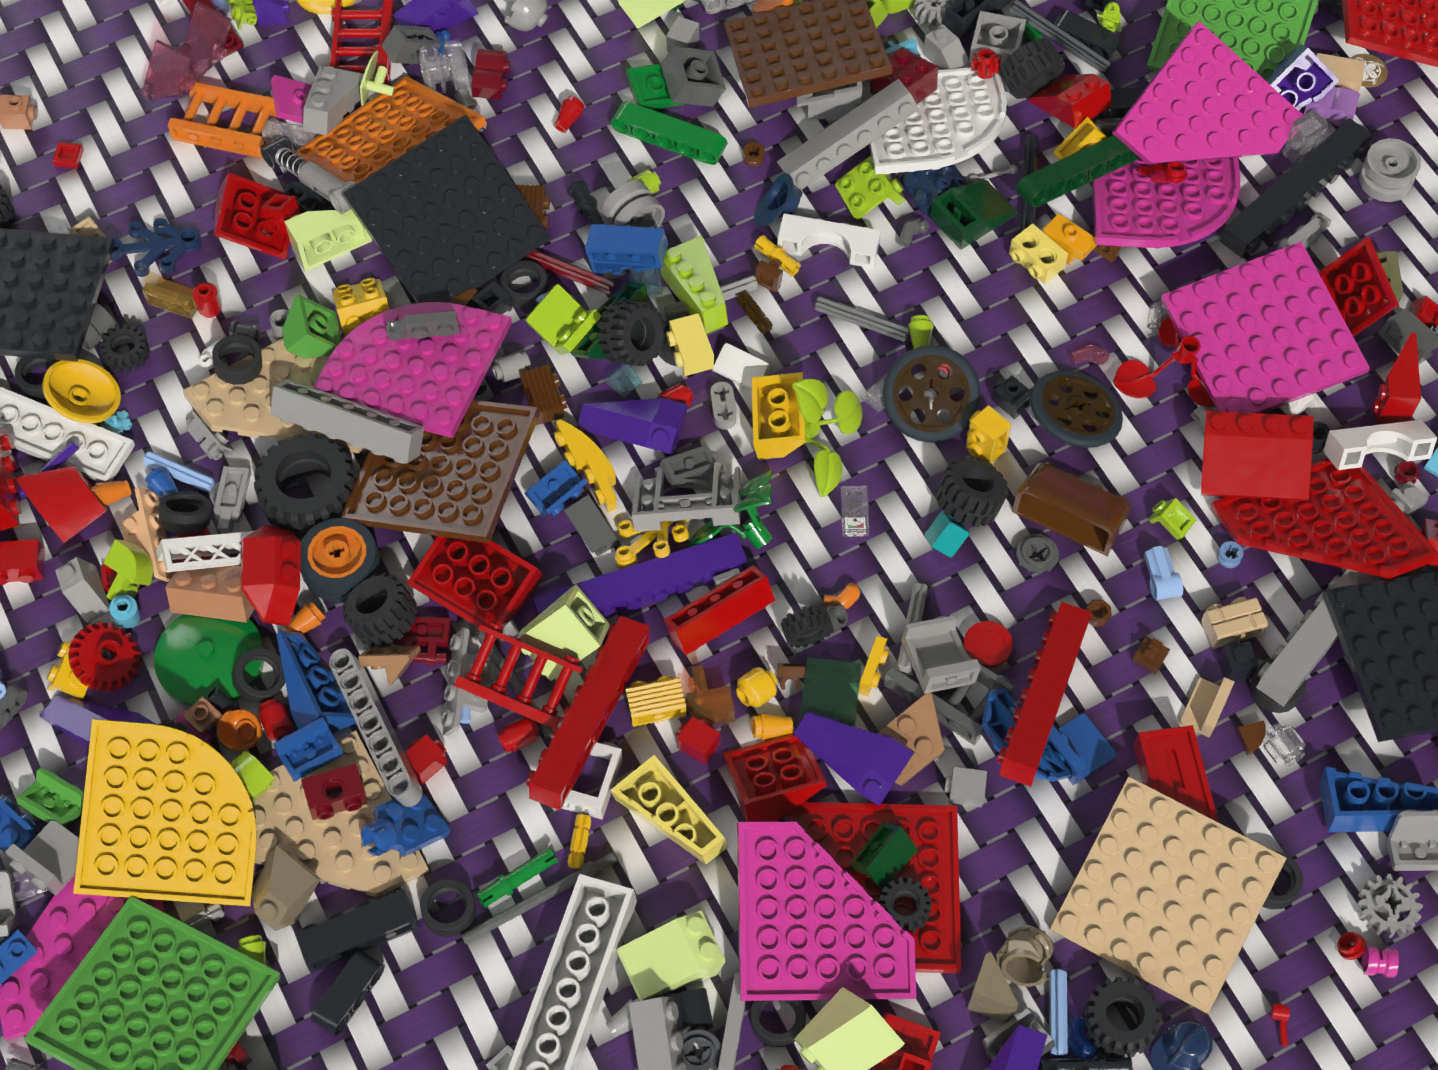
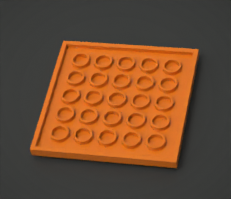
M406 76L392 85L395 87L393 96L380 93L345 117L328 135L320 134L294 153L306 161L315 162L344 182L351 180L357 184L465 114L478 132L487 122L483 115Z

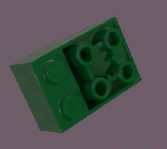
M985 180L951 188L933 199L930 218L962 250L1017 215L1018 212Z

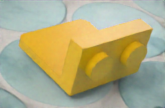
M367 278L359 284H344L332 291L344 337L367 320L390 310L380 279Z

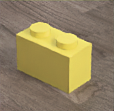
M699 313L669 321L670 331L666 332L667 341L670 347L674 346L675 348L674 360L677 368H682L684 376L713 369L714 354Z

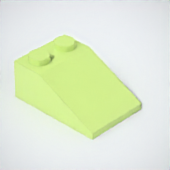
M351 209L344 214H340L336 210L307 211L284 221L292 250L304 271H308L372 242L371 237Z
M702 910L677 918L616 950L639 1001L648 1000L714 977L726 962Z

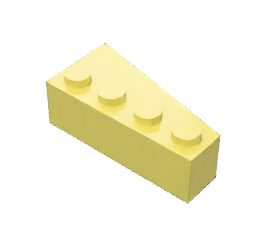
M655 755L610 790L616 801L706 865L728 847L725 837Z

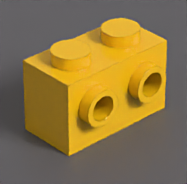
M988 405L983 411H976L970 418L966 448L973 457L979 458L990 465L1006 451L1012 424Z

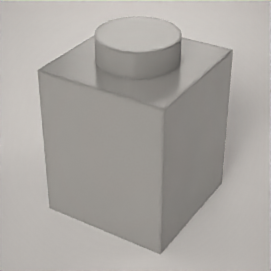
M678 16L666 36L667 52L673 46L694 49L700 39L699 23Z
M953 767L952 775L946 776L944 792L949 793L948 803L982 807L985 798L987 771Z

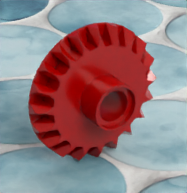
M101 621L89 624L81 629L71 641L68 652L70 668L82 684L93 690L103 692L118 690L126 686L137 674L141 664V652L137 646L138 642L132 638L131 633L123 629V626L114 625L112 622L102 623ZM101 650L109 651L112 655V660L105 659L101 654Z

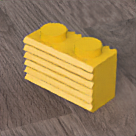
M663 676L657 682L648 684L644 681H638L625 688L633 727L686 716V703L679 677Z

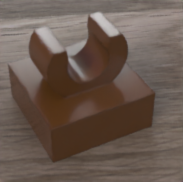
M774 258L770 263L761 260L756 267L755 278L758 284L777 293L782 283L783 270L779 269L782 262Z
M1146 636L1135 653L1132 662L1156 674L1170 649L1155 638L1151 639Z
M777 663V677H782L780 680L781 690H785V682L789 679L796 682V690H800L801 681L799 678H805V664Z

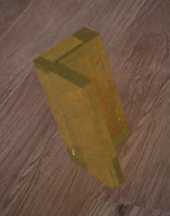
M159 279L156 285L146 282L142 289L146 302L149 305L190 319L193 318L197 311L192 297V288L165 279Z

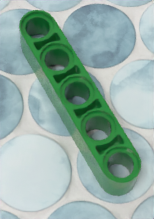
M627 101L621 103L611 120V126L619 133L709 165H716L728 144L725 137L716 132Z

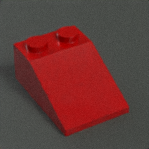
M1095 74L1063 76L1044 90L1028 98L1031 104L1075 129L1087 117L1092 119L1112 106L1109 82Z
M1416 333L1410 334L1384 384L1380 385L1377 398H1374L1372 401V413H1376V423L1378 424L1410 421L1421 400Z

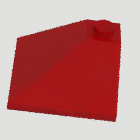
M228 173L218 192L215 206L214 236L285 260L290 243L289 236L271 232L261 209L275 193L284 195V192Z
M1370 237L1363 239L1318 272L1352 336H1355L1399 306Z
M794 733L723 753L746 822H777L827 786L812 751Z

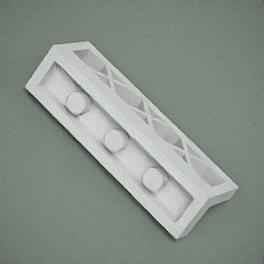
M254 531L162 539L156 551L158 561H164L166 572L241 565V541ZM239 553L237 557L232 558L226 555ZM213 556L210 560H202L201 558H199ZM187 558L182 563H172V560Z

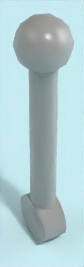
M1011 165L1007 169L982 176L971 175L969 182L972 184L1007 173L1016 174L1018 167Z

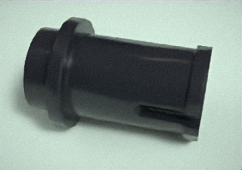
M218 686L211 688L205 696V699L220 711L222 716L227 711L240 710L238 701L231 700Z

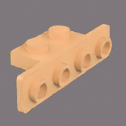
M138 486L135 488V494L139 510L120 522L124 541L133 542L149 555L156 578L169 582L175 572H166L164 561H158L156 553L161 540L167 539L165 529L159 523V498L155 492Z

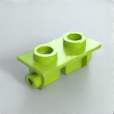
M227 0L231 5L232 19L236 21L238 30H241L242 23L251 26L256 24L257 16L252 0Z
M1110 2L1106 5L1103 15L1097 13L1099 25L1114 33L1115 30L1121 32L1119 5L1115 2Z

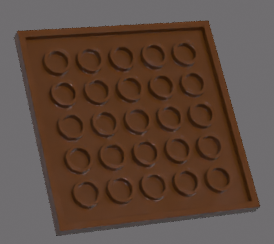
M866 0L804 1L798 5L780 7L773 11L759 12L753 16L734 18L731 21L724 22L725 31L749 108L892 74L890 61Z
M472 400L454 437L450 438L424 431L420 456L409 463H397L393 458L385 455H375L370 450L341 518L355 520L368 527L489 543L539 418L540 412L538 408Z

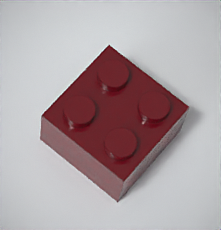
M901 47L888 56L892 67V74L870 79V93L873 95L899 79L911 93L916 104H918L937 90L938 66Z

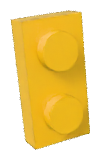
M876 636L860 680L858 694L869 697L871 689H877L881 678V673H878L880 664L885 666L890 650L886 649V638Z

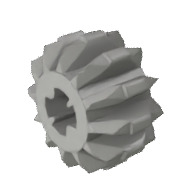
M916 0L914 2L915 19L919 20L920 26L927 24L929 29L931 26L939 27L944 22L945 10L953 4L952 0Z

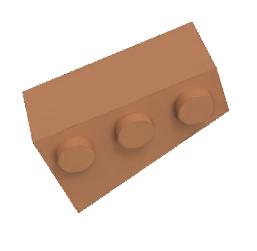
M241 566L176 571L165 587L171 613L247 623L254 611L253 606L241 590Z

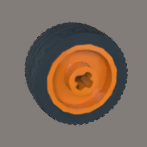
M348 518L324 520L311 528L301 540L300 572L310 591L322 600L329 601L330 603H343L347 601V594L352 592V588L360 584L361 580L368 579L374 574L380 575L381 557L375 538L363 524Z

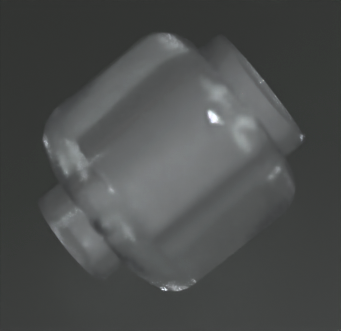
M1275 724L1265 732L1267 737L1263 742V747L1276 764L1290 766L1304 756L1305 742L1293 726Z

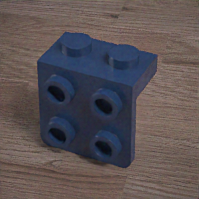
M954 164L937 170L928 169L904 172L900 178L923 214L931 213L933 199L951 188L967 185V182L955 169Z

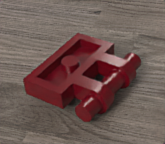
M416 617L415 623L410 625L412 628L409 632H405L403 634L404 637L400 640H394L395 645L428 646V651L419 652L412 662L427 663V666H436L437 663L447 664L448 653H437L438 647H449L451 619Z

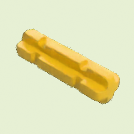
M578 814L576 816L570 846L571 851L567 862L569 868L582 869L581 865L584 864L583 855L586 853L589 836L588 830H590L591 817L589 815Z

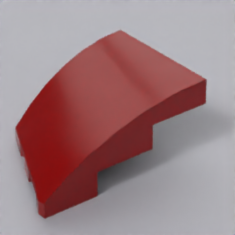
M75 465L30 475H21L16 478L33 505L63 543L107 511V508L90 489L92 485Z
M885 1012L883 1019L905 1044L868 1070H930L941 1032Z

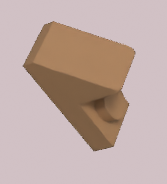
M369 647L358 656L360 667L371 666V669L374 670L385 668L388 685L391 686L402 676L420 652V647Z

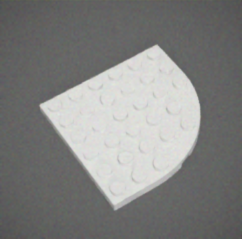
M971 67L938 70L937 90L917 104L920 110L869 144L875 174L914 172L928 169L937 170L971 158L988 147L1001 132L1006 118L1007 100L1000 74L994 73L992 78L982 79L977 76V71H971ZM870 79L862 81L861 104L874 96L870 93Z

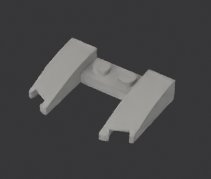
M714 462L712 493L663 497L664 472L661 467L654 468L657 477L643 481L640 474L636 475L632 507V520L635 532L661 530L662 521L673 522L687 519L700 520L712 518L714 526L740 524L741 511L736 513L733 511L735 505L741 501V472L738 466L735 468L734 474L722 472V463Z

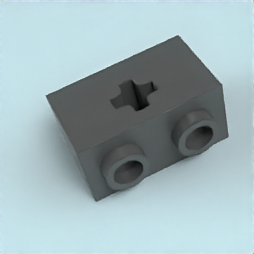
M394 25L382 44V48L393 63L429 64L440 47L441 42L430 27Z

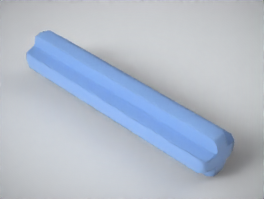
M148 451L143 458L145 466L154 470L161 467L164 471L167 470L171 477L205 492H210L215 485L212 477L152 451Z
M1054 969L1049 973L1050 1036L1055 1042V1047L1050 1050V1053L1060 1057L1066 1056L1068 1053L1067 973L1062 969Z

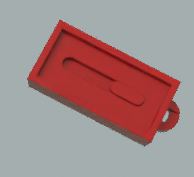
M1189 725L1139 732L1133 747L1142 783L1219 823L1194 726Z

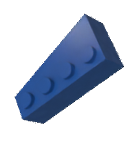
M1325 767L1319 781L1328 832L1391 831L1400 812L1405 810L1433 811L1438 809V788L1409 782H1406L1404 785L1391 782L1389 778L1383 777L1378 779L1362 777V773L1350 771L1347 774L1337 772L1336 768Z

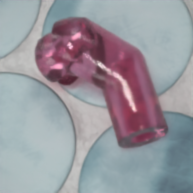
M1095 345L1085 346L1069 354L1070 360L1074 365L1085 360L1101 365L1109 359L1108 351Z

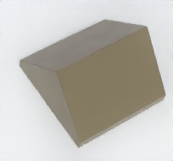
M989 952L983 960L967 1009L1007 1023L1014 1016L1019 1004L992 952Z

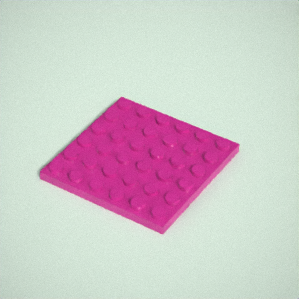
M1302 241L1161 296V301L1181 340L1185 336H1193L1200 342L1201 348L1195 356L1198 358L1196 370L1217 411L1263 414L1369 372V365Z

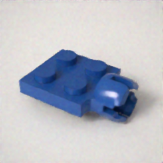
M423 793L421 800L412 807L403 806L396 799L375 807L372 812L375 820L365 824L360 835L364 847L372 843L376 844L375 847L367 850L373 856H380L391 850H397L402 857H405L447 837L451 829Z

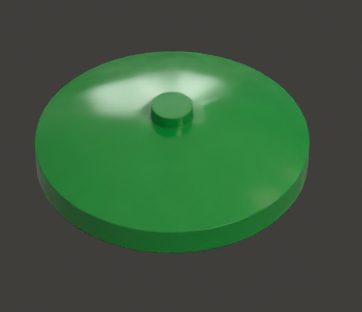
M183 614L165 629L158 640L154 653L155 673L165 692L172 699L187 707H192L202 696L205 698L207 692L216 686L231 700H239L241 696L237 693L232 683L231 675L234 665L245 652L253 648H264V644L259 631L250 619L246 623ZM253 660L244 668V680L251 688L262 673L264 661Z

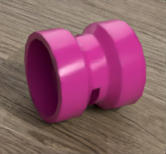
M1367 946L1362 956L1363 974L1374 976L1379 973L1384 977H1396L1399 965L1397 949L1386 948L1383 951L1378 950L1374 946Z

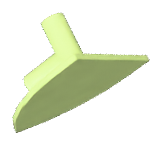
M377 50L373 53L360 85L361 106L366 104L370 90L389 96L394 94L395 87L383 84L388 70L386 67H378L373 81L378 57Z

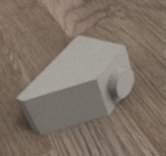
M943 24L925 36L923 55L933 64L937 65L940 70L971 67L959 38Z
M76 557L55 570L62 593L87 623H91L109 611V603L95 565Z

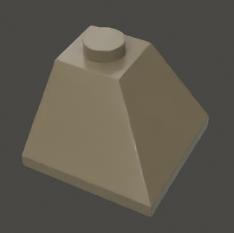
M276 845L252 888L255 914L275 931L295 924L321 878L282 845Z

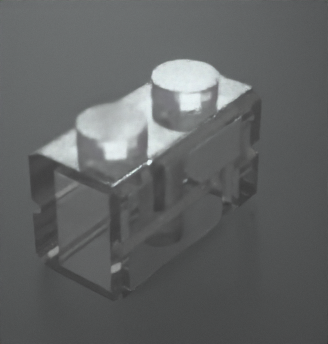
M1312 110L1305 114L1304 117H1300L1293 122L1288 140L1283 149V155L1294 166L1323 142L1329 127L1326 119Z

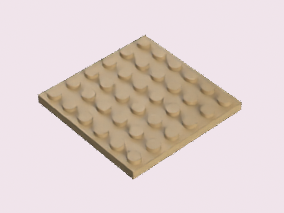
M1128 777L1050 930L1200 1011L1209 1014L1287 858Z

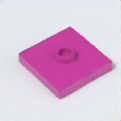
M274 75L271 79L276 117L303 124L304 105L312 85Z

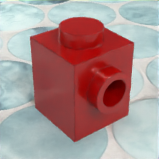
M693 716L687 724L685 722L682 723L676 733L678 749L705 765L720 744V732L715 730L708 721L704 719L698 720Z
M427 734L421 739L414 740L405 752L417 780L422 785L447 764L446 748L438 739L433 741Z

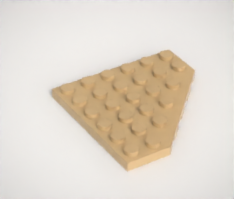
M282 338L261 349L263 368L259 376L253 381L246 384L233 385L222 381L215 373L183 390L186 400L212 431L238 432V435L259 438L260 435L274 437L275 441H281L285 438L290 440L294 438V435L302 434V437H308V434H317L318 438L321 439L325 434L305 430L302 426L295 423L283 422L280 418L270 415L273 386L289 379L313 387L330 356L309 359L301 358L286 351L284 339ZM248 356L229 367L238 368L246 366L253 361V357ZM332 439L333 443L338 442L343 448H347V452L359 453L365 450L362 447L350 446L348 442Z
M355 730L336 739L343 751V756L301 779L356 763L368 804L362 805L356 811L348 812L345 810L335 813L333 817L326 820H312L301 779L293 782L283 765L269 771L275 777L274 785L254 803L252 802L257 827L255 863L265 866L276 845L280 844L319 876L320 880L348 890L362 891L366 895L378 898L428 873L429 869L419 850L405 857H402L397 850H391L380 856H373L367 850L375 847L376 844L372 843L366 847L363 846L360 833L365 824L375 820L372 815L374 808L392 800ZM333 791L329 794V797H338L342 792Z

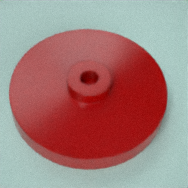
M982 621L968 629L963 646L970 658L973 660L977 659L979 664L985 668H994L1008 660L1012 652L1013 641L1008 630L1002 625L992 621Z

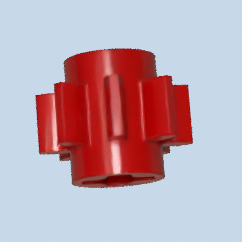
M982 49L977 54H973L971 71H977L976 74L979 78L990 79L994 76V73H999L1001 57H995V52L991 49Z

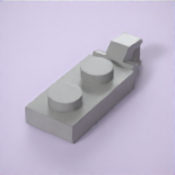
M1319 212L1311 217L1308 224L1305 226L1301 225L1290 238H1284L1279 243L1277 250L1302 241L1305 249H1307L1317 241V237L1330 227L1332 220Z
M223 467L214 505L215 521H219L217 528L220 534L232 533L233 522L239 523L240 517H242L251 477L250 468Z

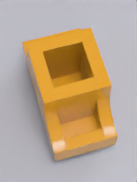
M1059 213L1043 229L1044 234L1068 253L1066 261L1068 265L1075 259L1083 261L1097 246L1095 245L1094 236Z

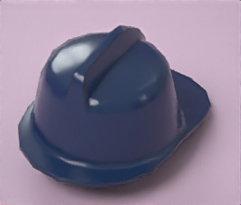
M784 173L778 176L759 203L754 215L758 226H767L777 217L783 218V214L791 215L796 211L803 192L794 185L791 175Z
M1182 1019L1176 1021L1156 1041L1151 1049L1150 1061L1153 1070H1197L1212 1052L1213 1041L1209 1031L1203 1024L1195 1020Z

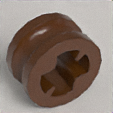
M757 142L746 144L743 149V161L745 164L751 167L761 165L764 162V147Z

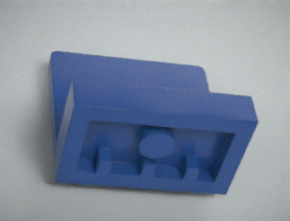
M1084 713L1059 729L1052 726L1047 740L1048 745L1072 774L1068 780L1073 786L1115 759L1117 755Z

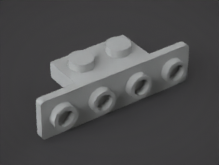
M465 627L452 636L449 644V649L452 652L451 660L447 666L449 680L444 692L446 708L441 718V724L444 726L443 735L446 736L459 729L461 707L481 713L487 710L488 700L454 686L458 675H466V672H470L477 656L467 653L469 629ZM489 658L480 675L482 678L481 683L488 686L492 659Z

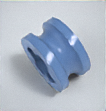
M1225 542L1220 547L1217 560L1223 567H1237L1243 557V549L1236 542ZM1229 551V554L1231 551L1235 553L1234 559H1232V556L1230 558L1225 556L1226 552Z

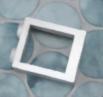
M596 742L590 754L610 760L599 796L594 797L571 790L562 809L603 820L612 793L610 790L614 787L623 760L622 749L610 742H603L602 744Z

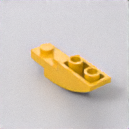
M561 419L557 420V431L554 432V437L558 446H563L566 451L564 453L565 460L571 467H574L577 475L584 473L588 484L593 483L596 489L594 490L595 498L599 505H604L607 513L617 509L616 495L611 487L616 485V475L607 457L583 432Z

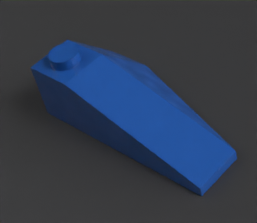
M279 631L276 635L291 714L298 730L305 727L309 722L316 721L321 717L326 720L332 734L355 724L356 721L341 689L334 682L336 678L333 672H327L318 662L320 656L302 633Z

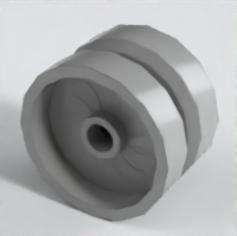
M1392 138L1379 140L1367 152L1365 162L1359 172V183L1362 189L1376 200L1385 202L1401 200L1408 195L1421 168V158L1417 150L1409 143Z
M632 181L618 187L607 197L601 208V214L609 225L658 228L665 217V209L653 197L652 192L643 182Z

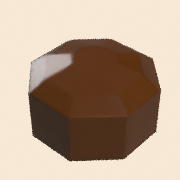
M1092 600L1085 608V610L1092 612L1089 624L1093 627H1103L1111 619V606L1104 600Z

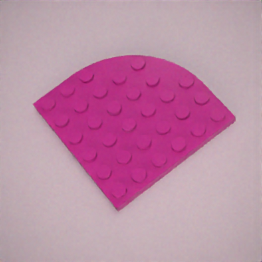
M1229 157L1180 162L1187 167L1188 175L1186 180L1179 183H1156L1151 181V178L1143 176L1139 172L1138 166H1153L1154 164L1147 165L1142 159H1138L1092 181L1095 245L1159 249L1188 244L1215 232L1229 219L1238 201L1240 192L1238 158Z
M443 302L417 303L387 310L359 325L339 343L312 388L424 426V431L453 438L512 324L511 316ZM455 311L457 313L460 334L432 336L422 339H388L387 321L403 320L405 315Z

